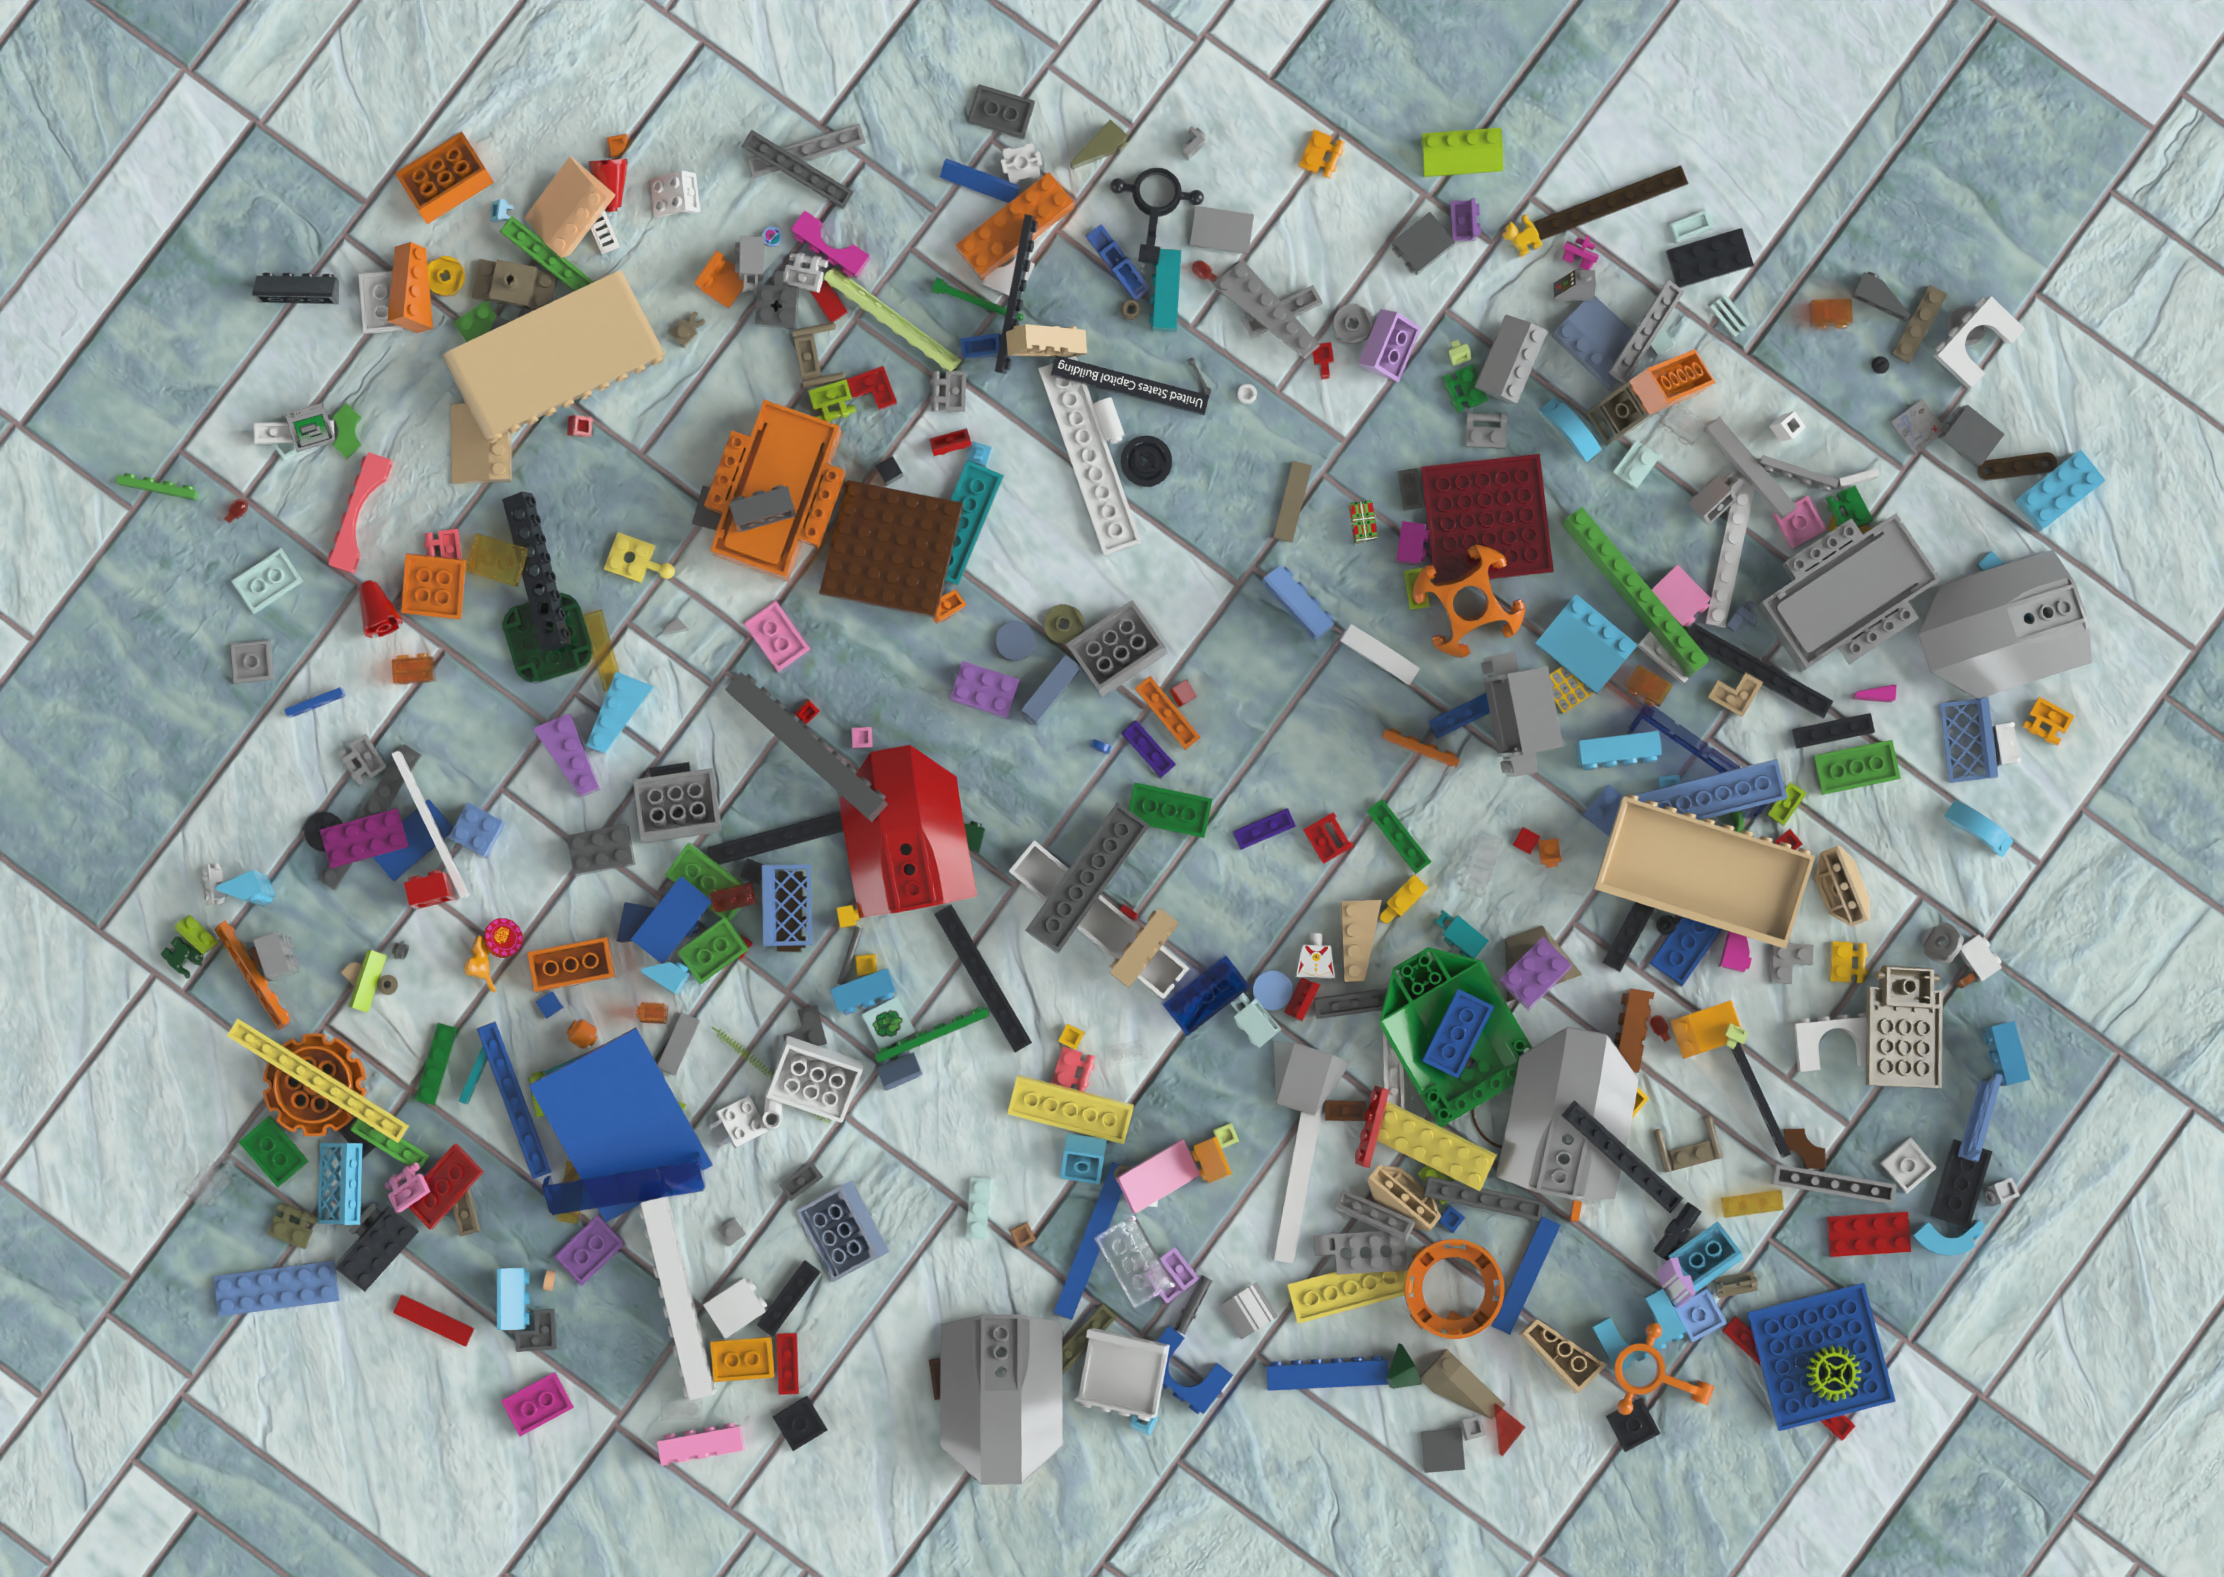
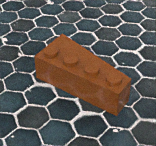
M1630 988L1626 990V993H1622L1621 1005L1624 1006L1623 1012H1619L1617 1024L1620 1025L1619 1033L1616 1032L1614 1044H1617V1049L1634 1073H1639L1644 1050L1642 1041H1645L1647 1034V1025L1645 1023L1651 1014L1649 999L1654 998L1655 992Z

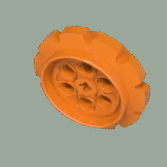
M312 1033L304 1034L300 1043L296 1039H290L282 1045L302 1059L312 1061L313 1065L323 1072L324 1067L330 1064L333 1067V1072L330 1074L331 1077L366 1097L367 1089L361 1087V1082L367 1078L365 1068L361 1059H352L353 1049L344 1041L333 1038L331 1042H328L327 1035ZM268 1062L263 1081L269 1084V1088L263 1091L264 1099L270 1112H278L279 1115L276 1120L286 1129L297 1132L299 1128H302L304 1136L327 1135L328 1128L331 1127L334 1131H339L354 1119L351 1113L300 1082L296 1087L292 1086V1076ZM300 1095L306 1097V1103L303 1106L297 1103V1098ZM321 1098L326 1102V1106L322 1110L317 1107V1101Z

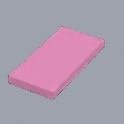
M1180 1139L1117 1176L1116 1179L1132 1213L1136 1214L1200 1176V1173L1184 1139Z

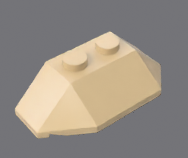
M1840 845L1820 852V859L1814 878L1829 914L1850 927L1870 920V897L1855 861Z
M1378 1165L1367 1179L1375 1202L1380 1206L1414 1220V1229L1430 1231L1441 1218L1434 1198L1423 1196L1424 1187L1402 1168Z

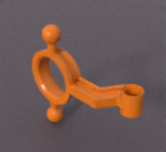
M1650 1323L1646 1327V1334L1648 1336L1645 1344L1636 1343L1629 1345L1617 1356L1614 1365L1615 1377L1621 1387L1626 1390L1624 1399H1621L1617 1404V1410L1620 1414L1628 1415L1632 1412L1633 1404L1631 1401L1634 1394L1650 1393L1658 1388L1662 1382L1692 1393V1400L1708 1405L1715 1386L1700 1380L1694 1385L1665 1374L1663 1357L1652 1347L1655 1339L1659 1338L1662 1334V1328L1658 1323ZM1634 1351L1648 1352L1656 1362L1657 1370L1655 1377L1644 1386H1633L1622 1375V1363L1626 1356Z

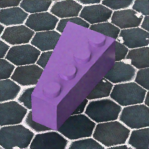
M571 714L532 728L581 797L601 790Z

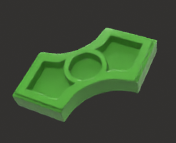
M346 403L333 416L338 426V436L333 446L349 459L362 446L356 436V427L361 417Z

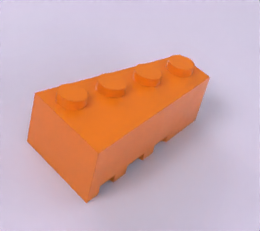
M409 242L395 246L387 321L412 332L420 333L433 329L426 248Z

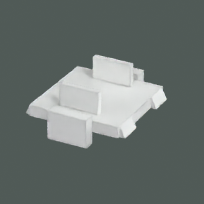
M1024 144V147L1015 149H1003L1004 159L1001 160L1004 175H1008L1011 183L1041 176L1039 167H1043L1039 151L1035 152L1034 144Z

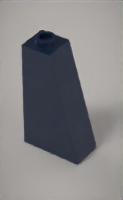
M625 902L616 941L620 943L633 942L631 938L655 908ZM699 921L695 923L684 938L693 937L694 933L698 932Z

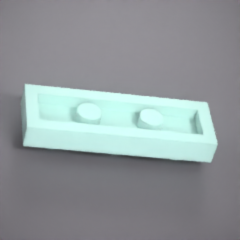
M971 1177L966 1238H987L991 1179Z

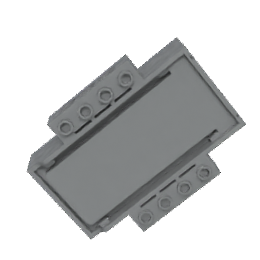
M1897 513L1865 534L1861 533L1851 518L1782 564L1792 582L1757 605V608L1800 672H1803L1837 648L1847 663L1851 664L1919 619L1909 601L1939 582L1941 578L1937 572L1934 573L1935 569L1904 523H1900L1901 519Z

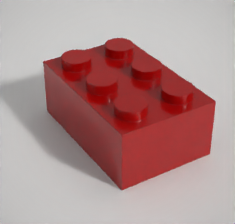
M439 870L428 872L426 877H420V875L409 877L408 881L404 882L409 906L416 909L457 899L450 875Z

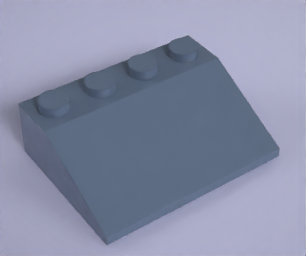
M1594 295V301H1584L1553 332L1551 337L1603 386L1610 390L1618 380L1609 374L1608 371L1630 339L1633 331Z
M853 1181L839 1186L796 1210L833 1282L890 1252Z

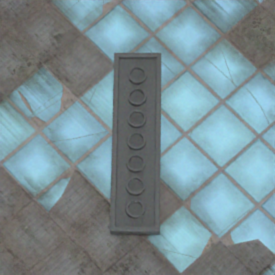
M1116 803L1025 931L1058 954L1150 825L1119 803Z

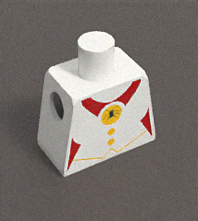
M1311 933L1310 945H1302L1296 978H1335L1331 946L1322 945L1323 934Z

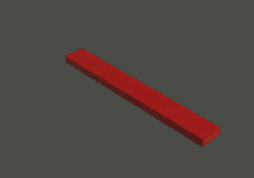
M1734 1316L1721 1331L1760 1366L1751 1329L1737 1316ZM1844 1415L1820 1421L1841 1441L1855 1428V1425Z

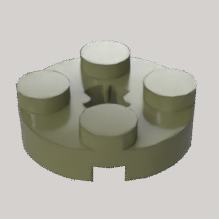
M1056 605L1048 611L1045 617V632L1057 644H1067L1083 632L1084 620L1082 614L1077 608L1070 605ZM1061 619L1068 620L1070 623L1065 630L1063 628L1060 629L1058 626L1061 624Z

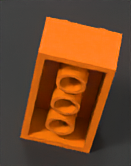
M608 937L527 952L534 992L537 993L616 978Z

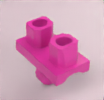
M1587 235L1585 240L1577 237L1575 243L1582 245V247L1566 241L1562 259L1572 263L1577 254L1583 257L1579 267L1590 270L1594 262H1597L1599 255L1585 249L1593 250L1595 247L1594 244L1588 242L1590 236Z

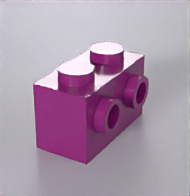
M1402 521L1396 563L1420 566V561H1425L1426 550L1422 548L1423 542L1428 541L1429 530H1425L1426 524Z

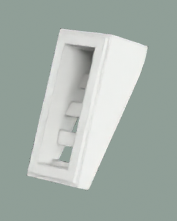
M605 210L598 218L603 217L604 220L595 223L591 227L602 255L621 248ZM607 225V228L596 231L597 228ZM610 232L611 234L605 238H599V236ZM613 239L614 243L603 247V243Z

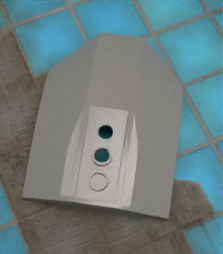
M2054 550L1940 585L1917 634L1930 673L1977 700L2092 663L2089 621L2076 583ZM2044 608L2049 611V618L2043 615ZM2026 613L2030 614L2033 618L2031 624H2027L2024 621Z
M1566 1027L1519 1056L1496 1177L1534 1192L1575 1200L1615 1199L1621 1169L1561 1116L1575 1100L1627 1146L1639 1078L1607 1034ZM1571 1134L1574 1139L1571 1143H1564L1562 1141L1563 1135ZM1567 1154L1569 1159L1562 1162L1558 1159V1156Z
M1022 1314L978 1315L941 1324L940 1446L981 1485L1023 1484L1063 1446L1061 1322ZM1001 1349L1007 1352L1004 1357H998L995 1353ZM1003 1368L1007 1371L1005 1377L1000 1378L995 1375V1371Z

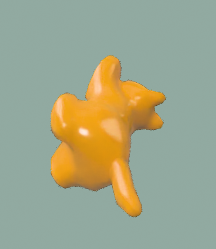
M479 935L474 939L471 949L473 956L466 960L464 972L467 976L485 979L488 988L492 992H496L491 975L489 974L488 954L490 952L485 947L483 937Z

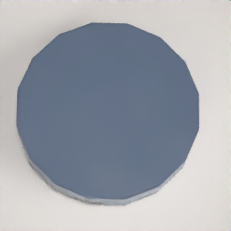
M1011 621L1004 624L998 630L996 647L1005 659L1011 661L1022 660L1033 652L1035 635L1027 624Z

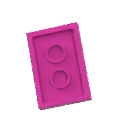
M556 1372L501 1401L519 1436L574 1408Z

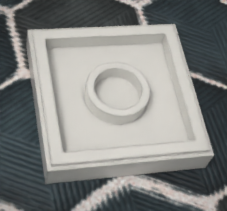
M1911 1137L1879 1163L1905 1194L1910 1192L1937 1168Z

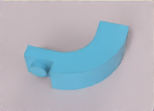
M1553 397L1539 409L1541 414L1559 429L1572 446L1574 452L1585 462H1588L1602 450L1584 423L1563 402L1560 403Z
M1957 800L1953 802L1944 815L1954 826L1981 840L2000 857L2005 855L2013 843V840L2004 829L1983 814Z
M1976 1220L1970 1225V1228H1967L1960 1235L1947 1238L1940 1235L1929 1222H1925L1911 1234V1237L1921 1247L1932 1253L1959 1255L1976 1246L1971 1239L1975 1240L1981 1236L1985 1225L1981 1220Z

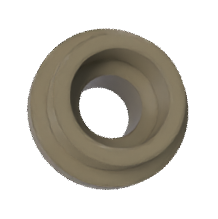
M1127 300L1122 304L1121 313L1124 318L1133 320L1140 315L1141 307L1137 301ZM1129 307H1133L1135 311L1133 313H1128L1127 309Z
M384 975L378 981V989L385 995L395 993L398 988V981L392 975ZM386 981L391 983V987L388 989L384 987Z

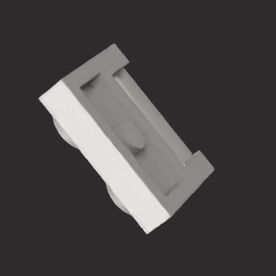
M1467 411L1466 447L1506 448V412H1501V414H1483ZM1473 421L1500 422V428L1473 427Z

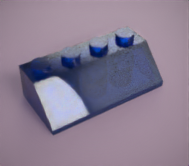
M1223 954L1163 1001L1161 1005L1185 1035L1189 1036L1249 989L1250 985L1229 958Z

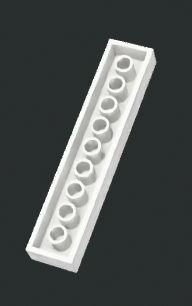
M662 1197L642 1202L639 1213L641 1219H645L647 1226L644 1227V1234L646 1239H650L651 1247H648L651 1259H655L656 1266L653 1267L656 1279H660L661 1286L658 1287L660 1297L664 1298L666 1306H663L665 1318L670 1320L671 1325L668 1326L670 1338L674 1337L676 1345L673 1346L675 1358L679 1357L681 1365L678 1366L680 1378L684 1377L685 1385H683L684 1395L689 1397V1401L714 1395L717 1392L669 1198Z

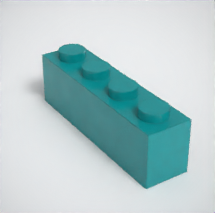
M1160 249L1158 264H1153V266H1157L1156 274H1152L1151 285L1155 286V293H1151L1150 305H1154V313H1150L1149 325H1153V331H1177L1182 250Z

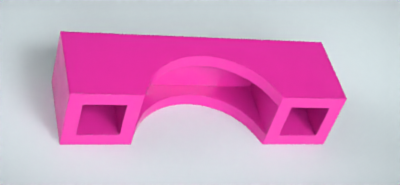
M804 210L791 228L794 234L792 237L801 244L805 242L810 245L809 249L815 254H823L826 257L825 260H828V263L832 266L836 264L842 268L841 271L851 278L853 275L857 278L869 262L870 256L854 244L844 249L829 247L821 238V221Z

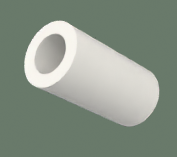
M1106 398L1094 403L1093 405L1106 442H1111V444L1121 442L1125 434L1112 398Z

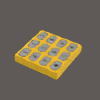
M1563 666L1550 674L1554 701L1562 714L1594 694L1592 690Z

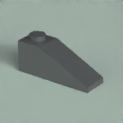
M1864 272L1861 275L1852 298L1905 322L1909 319L1910 313L1883 280L1879 279L1877 274Z

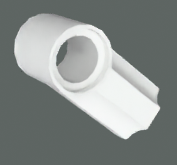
M766 1089L762 1119L764 1125L768 1129L773 1130L779 1128L782 1123V1103L766 1098L768 1089ZM776 1115L778 1118L777 1123L769 1125L767 1123L768 1116Z

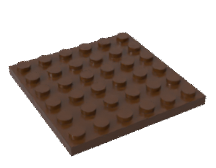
M847 480L819 594L936 618L964 504L962 502Z

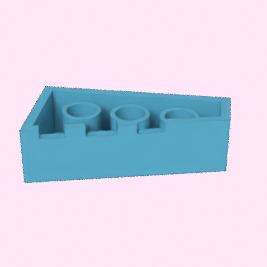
M616 672L586 746L606 754L654 687Z

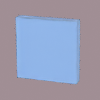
M1708 1288L1696 1293L1682 1307L1677 1308L1675 1305L1673 1306L1687 1331L1686 1334L1691 1343L1727 1324Z

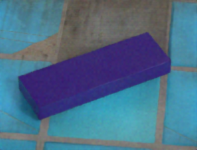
M1136 720L1121 733L1160 778L1176 766Z
M1287 808L1233 831L1240 850L1290 830L1296 827Z

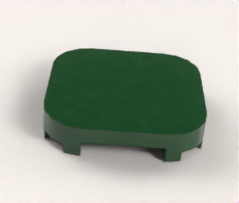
M560 593L562 609L566 614L565 620L567 628L571 633L570 640L572 644L552 652L541 651L529 603L519 606L515 605L506 613L502 622V628L515 670L525 681L542 683L580 671L591 662L593 645L581 607L571 595Z

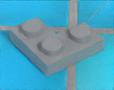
M1788 943L1786 949L1772 945L1771 983L1792 984L1793 964L1813 965L1814 945Z

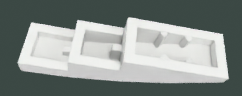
M1349 624L1339 640L1368 661L1375 663L1407 685L1411 684L1420 669L1352 624Z

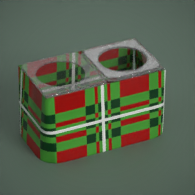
M1373 500L1350 502L1349 512L1354 545L1377 540L1378 534Z

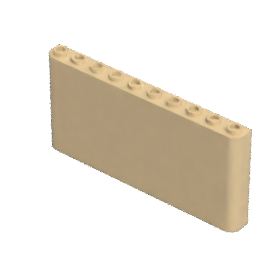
M622 270L614 272L455 347L443 355V359L485 441L491 440L492 443L502 439V435L507 432L513 434L521 429L520 426L526 423L528 425L536 423L539 420L538 418L543 415L546 417L553 415L557 412L556 409L562 406L567 408L573 405L576 399L581 398L584 400L590 397L592 392L597 389L603 391L609 388L610 383L614 381L619 383L628 378L627 375L633 372L635 374L641 373L646 369V366L650 364L655 366L663 362L665 353Z
M1627 793L1626 797L1622 796L1593 889L1786 949L1815 856L1810 855L1811 851L1799 848L1796 851L1791 849L1792 845L1780 842L1777 845L1772 843L1773 839L1761 836L1758 839L1753 837L1754 833L1742 830L1739 833L1734 831L1733 826L1723 824L1720 827L1714 825L1715 821L1704 818L1701 821L1695 819L1696 815L1689 812H1684V815L1676 813L1677 809L1670 806H1665V809L1657 807L1658 803L1646 800V803L1638 801L1639 797Z

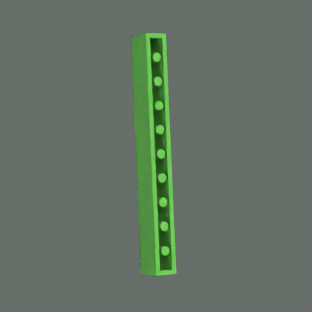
M1580 507L1567 517L1562 526L1688 678L1704 667L1709 661L1708 657L1585 509Z

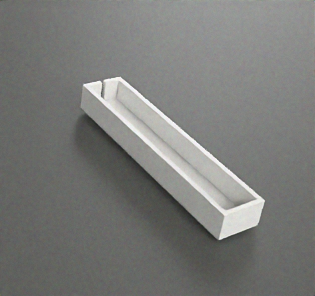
M1034 840L1012 866L1009 873L1046 902L1069 868ZM1101 895L1077 927L1081 933L1114 960L1116 958L1121 959L1124 955L1122 950L1128 942L1132 944L1137 937L1134 935L1140 928ZM1162 946L1137 979L1164 1000L1175 987L1173 982L1178 983L1189 968Z

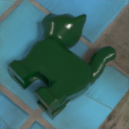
M178 936L170 942L175 947V950L171 953L166 947L161 952V956L167 960L168 964L176 972L183 974L186 979H189L191 976L190 972L183 968L186 961L189 959L191 963L202 966L201 962L204 958L197 949L191 948Z

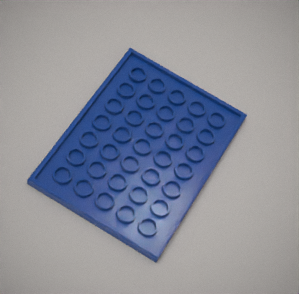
M637 1027L528 1084L605 1222L620 1216L642 1202L648 1201L713 1166Z

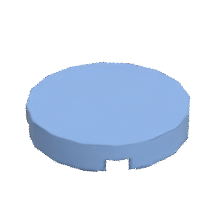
M1267 971L1256 979L1253 985V996L1266 1010H1278L1289 1003L1293 987L1285 974L1279 971Z

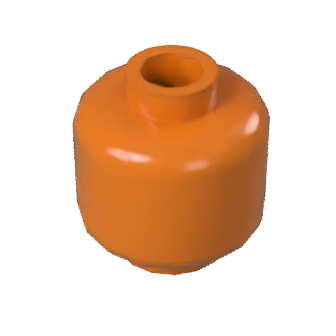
M584 1019L574 1020L567 1030L568 1040L581 1049L586 1048L588 1045L592 1047L598 1038L596 1036L597 1029Z

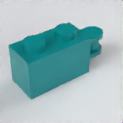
M1441 910L1437 919L1434 918L1433 921L1445 930L1442 933V936L1445 937L1443 941L1450 947L1455 945L1460 950L1458 953L1461 956L1475 959L1489 940L1459 915L1454 919L1444 910ZM1446 919L1452 922L1448 927L1443 924Z

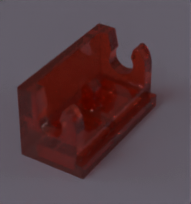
M752 882L714 890L709 893L714 911L718 913L757 904Z

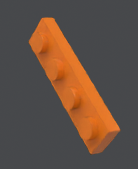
M1151 676L1135 688L1184 750H1187L1201 738Z
M1385 729L1381 739L1456 768L1460 759L1456 758L1457 754L1448 750L1445 753L1437 750V746L1430 743L1426 745L1419 743L1420 739L1410 735L1408 738L1401 736V732L1396 729Z

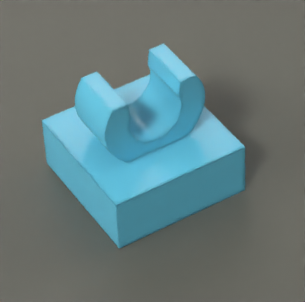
M506 200L492 201L490 221H508L511 216L506 215V210H512L514 207L507 205Z
M972 441L967 460L986 467L992 447Z

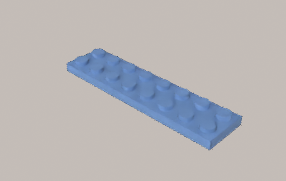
M1778 759L1634 794L1639 797L1638 801L1646 803V800L1658 803L1657 807L1665 809V806L1676 808V813L1684 815V812L1695 814V819L1698 820L1788 798Z

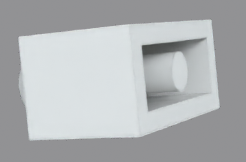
M1976 935L1962 944L1959 952L1971 972L1973 971L1976 975L1978 982L1985 980L2002 968L2000 958L1996 953L1992 954L1988 948L1990 946L1989 942L1984 936L1981 937L1980 935Z

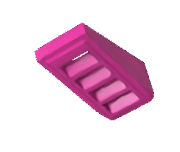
M1893 684L1858 691L1853 694V699L1892 703L1896 700L1897 685Z

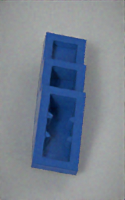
M1102 224L1085 235L1133 300L1136 301L1150 290V287L1130 259L1125 256Z

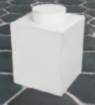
M1795 411L1782 414L1769 427L1779 441L1782 442L1793 439L1805 428V425Z

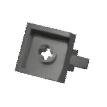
M775 271L774 281H770L769 285H758L755 325L758 327L797 328L798 287H788V282H783L784 272ZM776 302H779L782 308L778 309V312H775V309L772 308L773 305H776Z

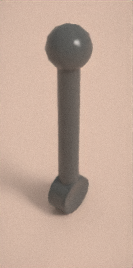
M1189 358L1188 364L1192 365L1204 388V394L1210 395L1211 389L1207 387L1195 364L1196 360Z

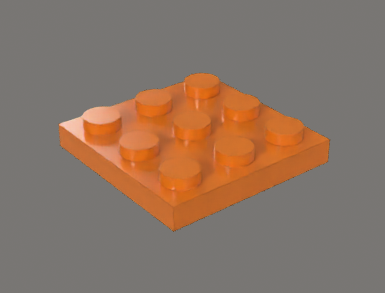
M406 553L401 613L461 620L466 559Z

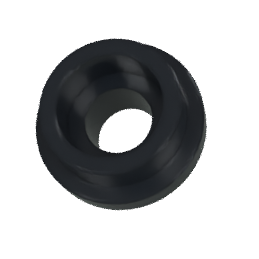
M1670 915L1661 916L1656 923L1657 930L1663 935L1672 934L1677 926L1675 919ZM1665 923H1670L1669 928L1665 929L1663 927Z

